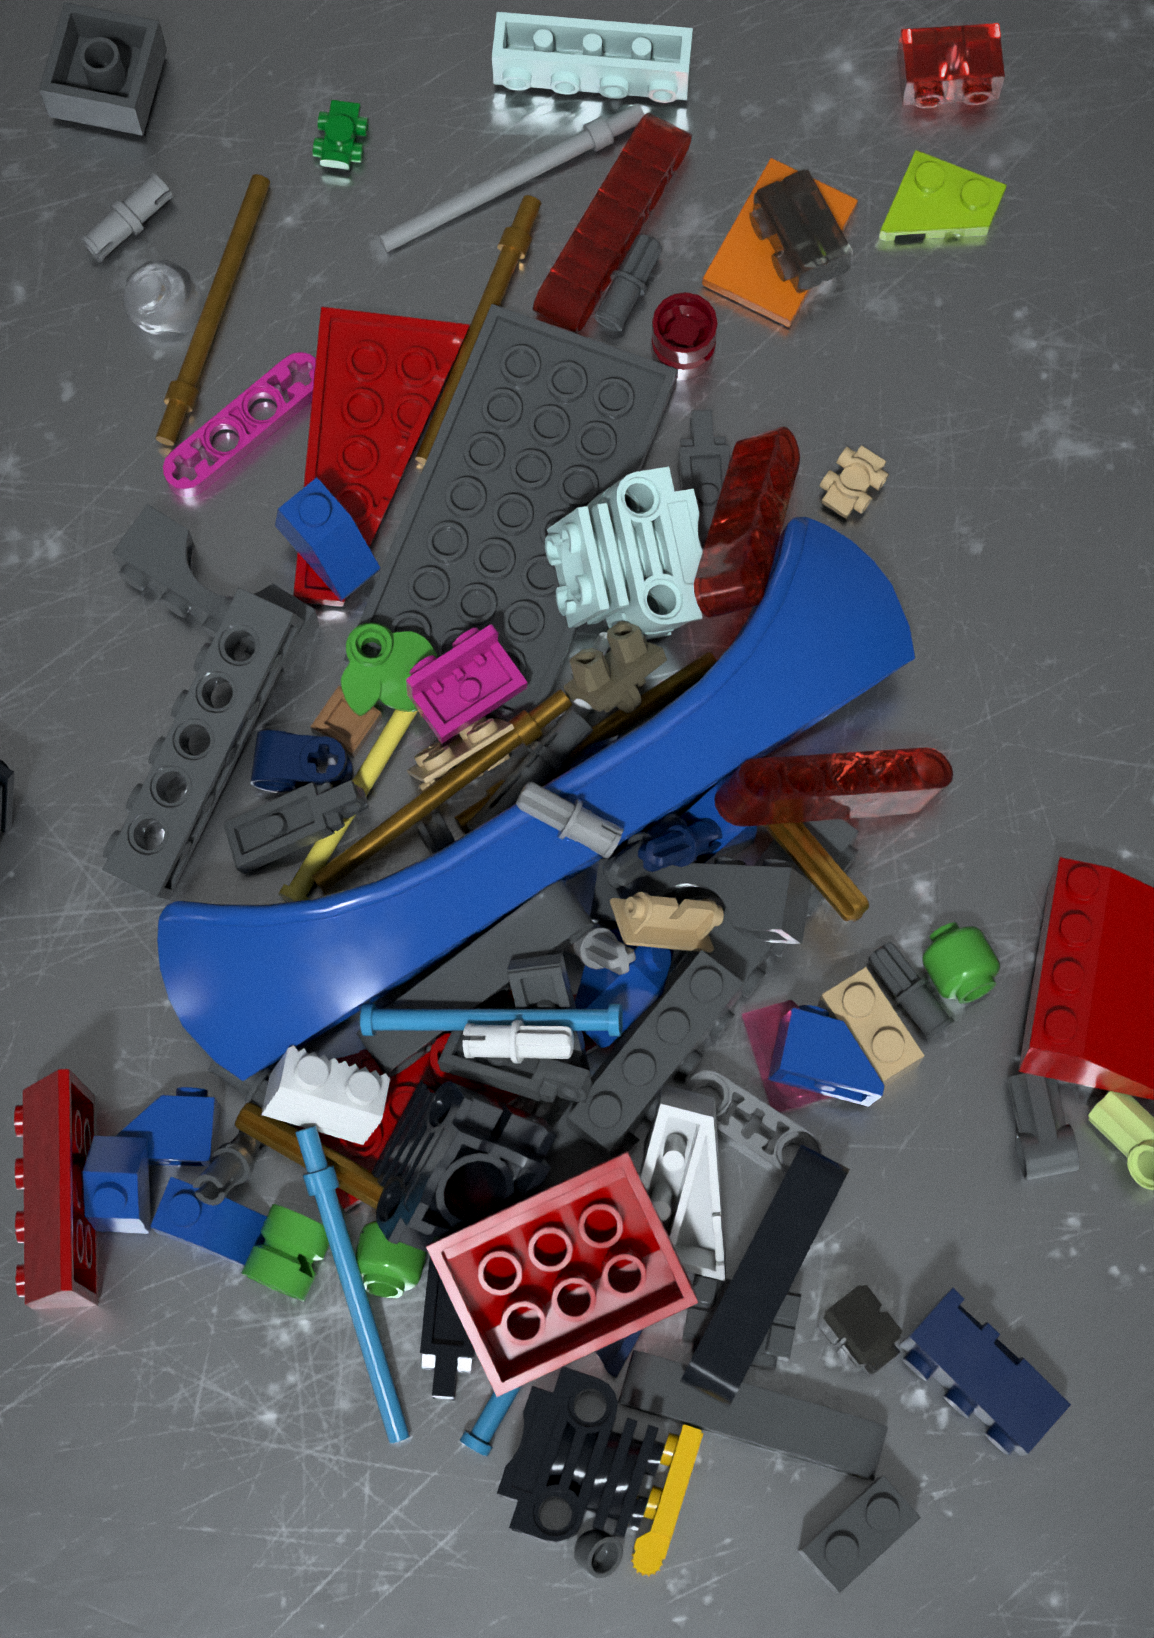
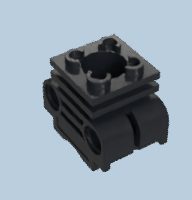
M420 1080L371 1172L374 1177L378 1178L377 1182L379 1185L384 1187L376 1208V1221L379 1228L389 1242L394 1244L401 1242L427 1252L426 1245L536 1194L551 1168L544 1158L557 1134L544 1119L501 1101L496 1102L495 1099L452 1081L444 1082L438 1087Z
M564 1366L561 1367L553 1392L532 1386L523 1411L524 1429L521 1443L513 1458L505 1466L497 1491L499 1497L517 1503L509 1528L512 1531L547 1543L560 1544L570 1541L578 1534L586 1512L590 1511L596 1513L592 1526L593 1529L603 1531L607 1518L617 1520L614 1536L624 1539L627 1528L638 1531L648 1498L638 1495L644 1474L655 1477L665 1447V1443L655 1440L659 1428L648 1424L644 1440L634 1438L638 1421L627 1417L623 1432L613 1431L618 1401L611 1386L597 1377ZM594 1395L605 1403L606 1411L603 1417L594 1422H586L576 1415L575 1405L583 1396ZM552 1500H562L572 1510L569 1524L557 1531L544 1527L540 1518L543 1506Z

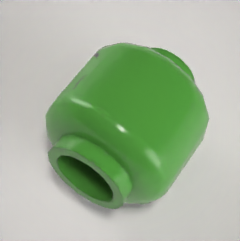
M952 922L938 928L929 936L932 943L924 951L922 963L942 997L949 1000L957 999L960 1004H966L984 996L996 986L994 978L999 973L1000 962L981 929L975 926L959 928L956 922Z
M377 1221L367 1223L360 1232L355 1252L365 1290L373 1295L385 1298L401 1297L404 1291L411 1290L418 1285L427 1252L401 1242L398 1244L389 1242L379 1228Z

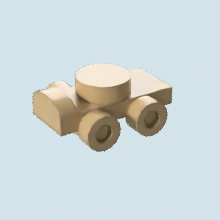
M862 445L857 452L846 447L836 464L844 468L842 473L838 475L829 470L820 483L819 487L827 491L821 503L845 519L848 518L853 509L862 514L872 500V497L867 494L869 487L871 486L879 491L889 477V473L883 470L887 461Z

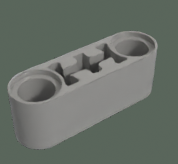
M706 1070L694 1074L687 1081L684 1090L694 1092L699 1087L710 1086L720 1093L722 1103L716 1108L718 1138L780 1179H784L789 1169V1166L785 1164L782 1158V1150L787 1145L803 1144L822 1154L821 1144L815 1135L715 1071ZM732 1100L738 1103L734 1115L746 1122L752 1120L754 1116L762 1120L760 1125L761 1132L773 1139L776 1129L783 1132L775 1144L772 1155L764 1151L768 1146L769 1140L758 1133L751 1135L750 1139L744 1137L741 1134L744 1125L736 1118L730 1116L727 1126L720 1123L728 1113Z

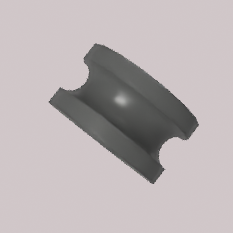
M438 811L432 814V820L429 823L419 821L415 824L430 855L455 842L451 831Z

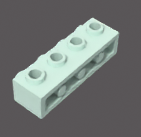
M497 12L492 49L493 83L516 91L533 87L552 89L554 92L564 95H571L581 91L600 93L605 97L620 99L629 95L649 97L651 100L661 103L673 102L676 99L687 100L693 28Z

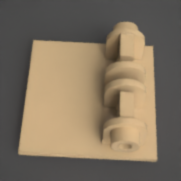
M484 716L459 732L461 737L445 747L442 746L441 742H437L420 751L414 756L417 764L407 769V772L423 782L418 785L423 793L452 771V767L456 768L461 764V761L468 759L480 749L513 730L514 726L498 718L486 720ZM509 754L506 755L504 758H502L500 761H498L496 764H494L492 767H490V768H489L488 770H486V771H490L491 769H493L494 767L498 766V765L501 764L502 762L507 761L508 759H510Z

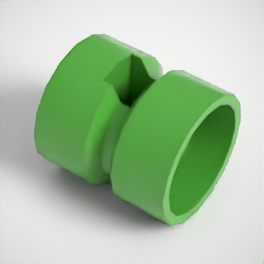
M272 1204L260 1230L265 1241L261 1245L252 1247L241 1274L277 1292L305 1302L317 1275L312 1268L313 1262L324 1260L330 1247L324 1226L295 1211Z

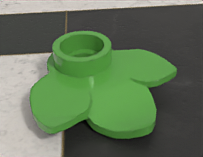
M373 622L357 626L349 634L346 641V655L350 663L341 677V687L346 703L358 716H363L369 712L379 699L384 705L398 711H417V708L407 696L406 679L411 676L409 672L418 662L431 655L437 658L434 648L423 636L413 631L392 633L386 626ZM374 642L381 647V652L375 657H368L362 652L365 644Z

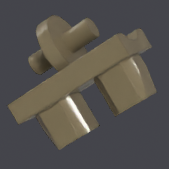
M620 621L607 631L606 637L611 650L605 655L599 650L589 648L581 650L569 659L574 678L563 687L570 700L582 699L599 712L602 710L609 712L617 706L620 710L631 713L641 706V697L638 689L646 683L645 677L666 662L667 658L662 647L646 642L639 626L626 621Z

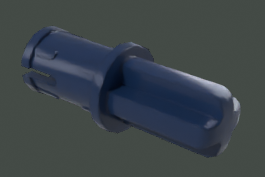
M706 818L687 827L684 825L669 827L663 833V836L650 840L646 845L640 846L638 858L643 860V868L649 872H655L671 865L678 867L690 865L696 860L697 856L716 851L721 846V842L714 841L723 838L721 828L715 821Z

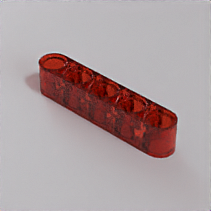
M649 112L642 117L541 285L533 304V312L576 334L581 332L610 285L612 271L619 270L636 236L642 231L683 162L691 144V133Z
M785 426L739 440L734 445L694 579V594L701 612L710 619L757 606L764 596L800 465V451L793 433Z
M926 747L753 758L746 760L716 791L714 800L715 807L721 817L735 826L742 827L913 814L922 811L952 782L953 770L950 762L941 752Z

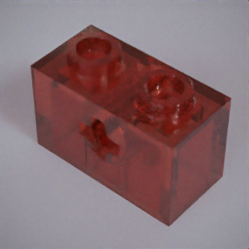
M999 23L901 29L897 59L902 106L916 105L919 108L928 109L940 106L943 103L965 102L968 105L975 106L986 104L991 100H999L1005 78Z

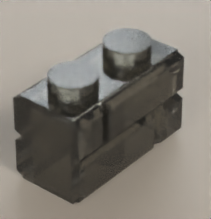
M808 169L798 171L785 177L783 181H776L758 189L754 193L753 212L749 213V219L759 240L762 241L768 238L775 251L771 255L774 269L782 282L790 280L796 292L802 293L820 285L822 281H829L850 269L853 251Z
M858 1285L827 1309L819 1318L816 1329L830 1347H838L836 1355L850 1373H858L864 1368L869 1376H872L901 1353L895 1343L901 1338L902 1330L887 1311L880 1312L879 1309L882 1304L867 1285Z

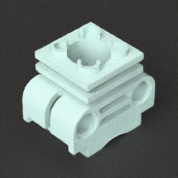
M669 466L637 471L626 475L597 495L587 506L576 508L547 529L548 535L545 538V552L549 563L555 565L559 582V587L556 588V602L562 616L566 615L568 628L579 627L586 622L587 625L597 624L606 619L610 629L618 622L626 621L639 626L645 639L651 640L672 635L671 631L688 622L702 619L698 598L715 591V582L711 564L705 557L699 542V510L694 489L674 491Z

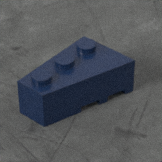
M952 1288L934 1305L899 1345L907 1352L903 1361L925 1381L931 1376L938 1380L948 1390L943 1397L961 1415L969 1418L974 1413L989 1427L984 1433L985 1436L999 1450L1008 1456L1013 1451L1017 1452L1020 1456L1027 1455L1071 1404L1025 1358H1018L997 1338L1000 1334L988 1322L982 1325L960 1305L965 1299Z

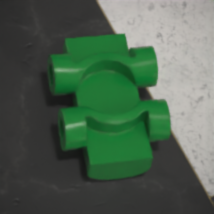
M331 100L329 112H319L318 130L325 131V137H315L313 157L320 158L321 166L350 170L351 162L362 163L364 144L355 143L356 136H367L369 117L360 116V103Z

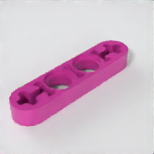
M303 352L292 353L285 357L171 451L163 464L164 477L171 491L178 496L186 498L195 497L203 493L309 405L312 401L316 358ZM297 370L299 373L305 374L310 370L308 373L310 383L305 386L298 381L292 385L291 373ZM276 384H279L282 392L287 389L290 400L288 403H285L280 391L274 387ZM260 398L271 399L277 405L275 414L267 420H257L249 414L252 403ZM220 430H233L238 434V444L230 451H217L211 445L213 436ZM200 447L204 448L208 458L214 462L212 466L208 465L206 458L201 459L198 451ZM182 464L188 468L196 465L194 469L197 477L191 481L185 476L178 480L180 475L177 468Z

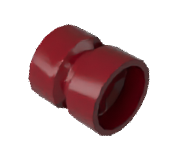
M677 293L662 300L655 309L651 338L653 361L678 369L677 379L679 380L696 378L705 373L713 363L718 322L716 312L707 300L697 294Z

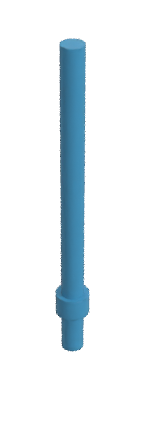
M316 1126L307 1127L295 1132L307 1173L303 1174L308 1195H314L388 1441L389 1443H396L409 1438L410 1435L335 1189L340 1187L334 1165L328 1166Z

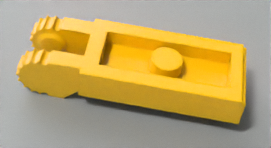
M683 1424L680 1435L669 1432L660 1460V1464L670 1467L663 1488L655 1485L652 1486L643 1516L653 1520L651 1530L636 1538L633 1548L635 1553L632 1554L633 1559L631 1562H633V1568H636V1572L642 1573V1576L644 1574L648 1575V1577L650 1574L656 1575L655 1572L660 1571V1566L663 1565L662 1560L666 1558L704 1434L701 1433L702 1430Z

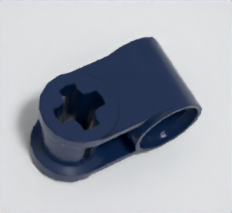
M277 730L257 732L250 782L256 788L272 792H292L311 782H314L316 785L330 783L333 787H337L353 779V764L348 755H346L342 745L334 738L297 735ZM328 758H333L336 765H328L326 773H321L318 766H326Z

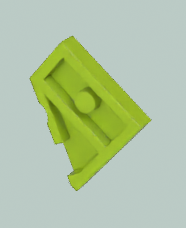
M915 150L882 225L879 239L895 241L896 235L924 234L925 239L944 238L950 234H960L963 237L987 235L1007 185Z

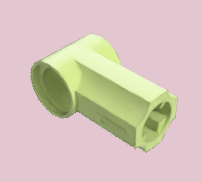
M1110 1091L1092 1109L1088 1115V1120L1127 1157V1166L1135 1182L1143 1188L1154 1190V1117L1131 1095Z

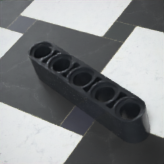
M801 1144L680 1382L730 1407L850 1170L849 1168Z

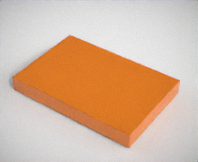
M770 158L706 271L702 285L790 328L853 216L858 200Z

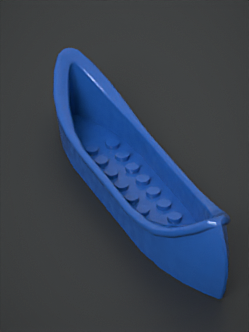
M809 517L793 518L780 535L767 576L746 622L731 646L707 673L649 721L549 782L543 788L573 804L579 799L583 801L582 807L617 826L623 827L624 831L614 850L615 852L626 845L630 837L637 832H646L666 815L675 814L708 793L722 779L729 775L731 777L736 775L740 767H750L913 661L915 653L910 626L892 583L874 560L849 538ZM514 804L439 852L378 881L316 899L269 905L210 904L190 901L170 903L163 909L158 920L157 943L160 971L168 998L184 1029L217 1064L240 1080L245 1081L280 1060L289 1047L294 1045L298 1049L361 1011L363 1004L376 1002L488 932L548 886L560 880L569 881L599 862L600 859H604V857L568 837H565L563 840L558 838L559 830L520 810Z

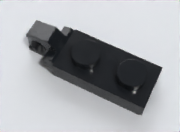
M429 1256L420 1355L423 1356L422 1369L434 1370L433 1399L455 1401L458 1372H471L472 1360L475 1359V1350Z

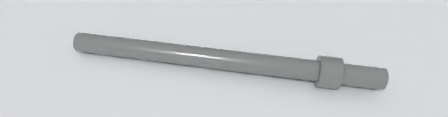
M636 103L607 119L600 116L584 124L583 131L396 225L379 234L378 238L384 250L388 253L592 148L597 152L613 144V137L645 122V114L641 106Z

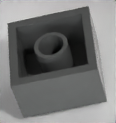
M64 2L39 87L48 116L143 136L167 51L160 22L158 20Z

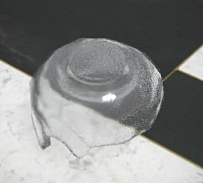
M153 260L144 263L127 278L122 303L129 320L143 331L154 336H159L163 332L184 334L200 318L203 310L204 295L198 280L189 271L169 260Z

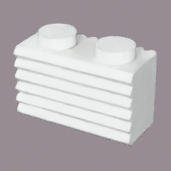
M293 1045L286 1050L269 1076L262 1115L304 1128L316 1126L318 1132L364 1145L383 1118L390 1079L386 1073L379 1076L376 1070L369 1073L366 1067L359 1070L356 1064L350 1067L346 1061L339 1064L336 1058L328 1060L325 1055L318 1057L315 1051L310 1054L305 1049L298 1051Z

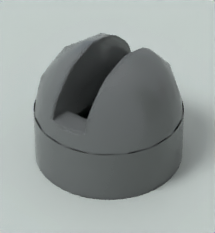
M597 1529L584 1532L577 1538L574 1548V1558L579 1566L588 1574L598 1579L611 1575L619 1566L623 1554L622 1545L618 1539L606 1531Z

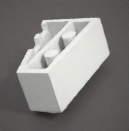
M665 1085L659 1096L639 1176L663 1222L685 1271L725 1281L726 1248L715 1098Z

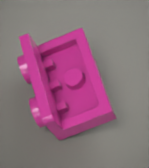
M492 624L481 631L478 628H472L464 632L453 642V649L439 658H436L434 655L424 658L410 670L409 674L411 676L406 679L407 696L441 744L527 689L526 679L498 642V632Z

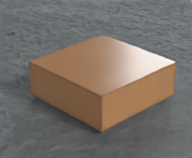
M338 686L310 728L318 736L334 738L342 745L348 755L355 758L381 720L382 713L373 707L365 715L358 716L346 703L342 687Z

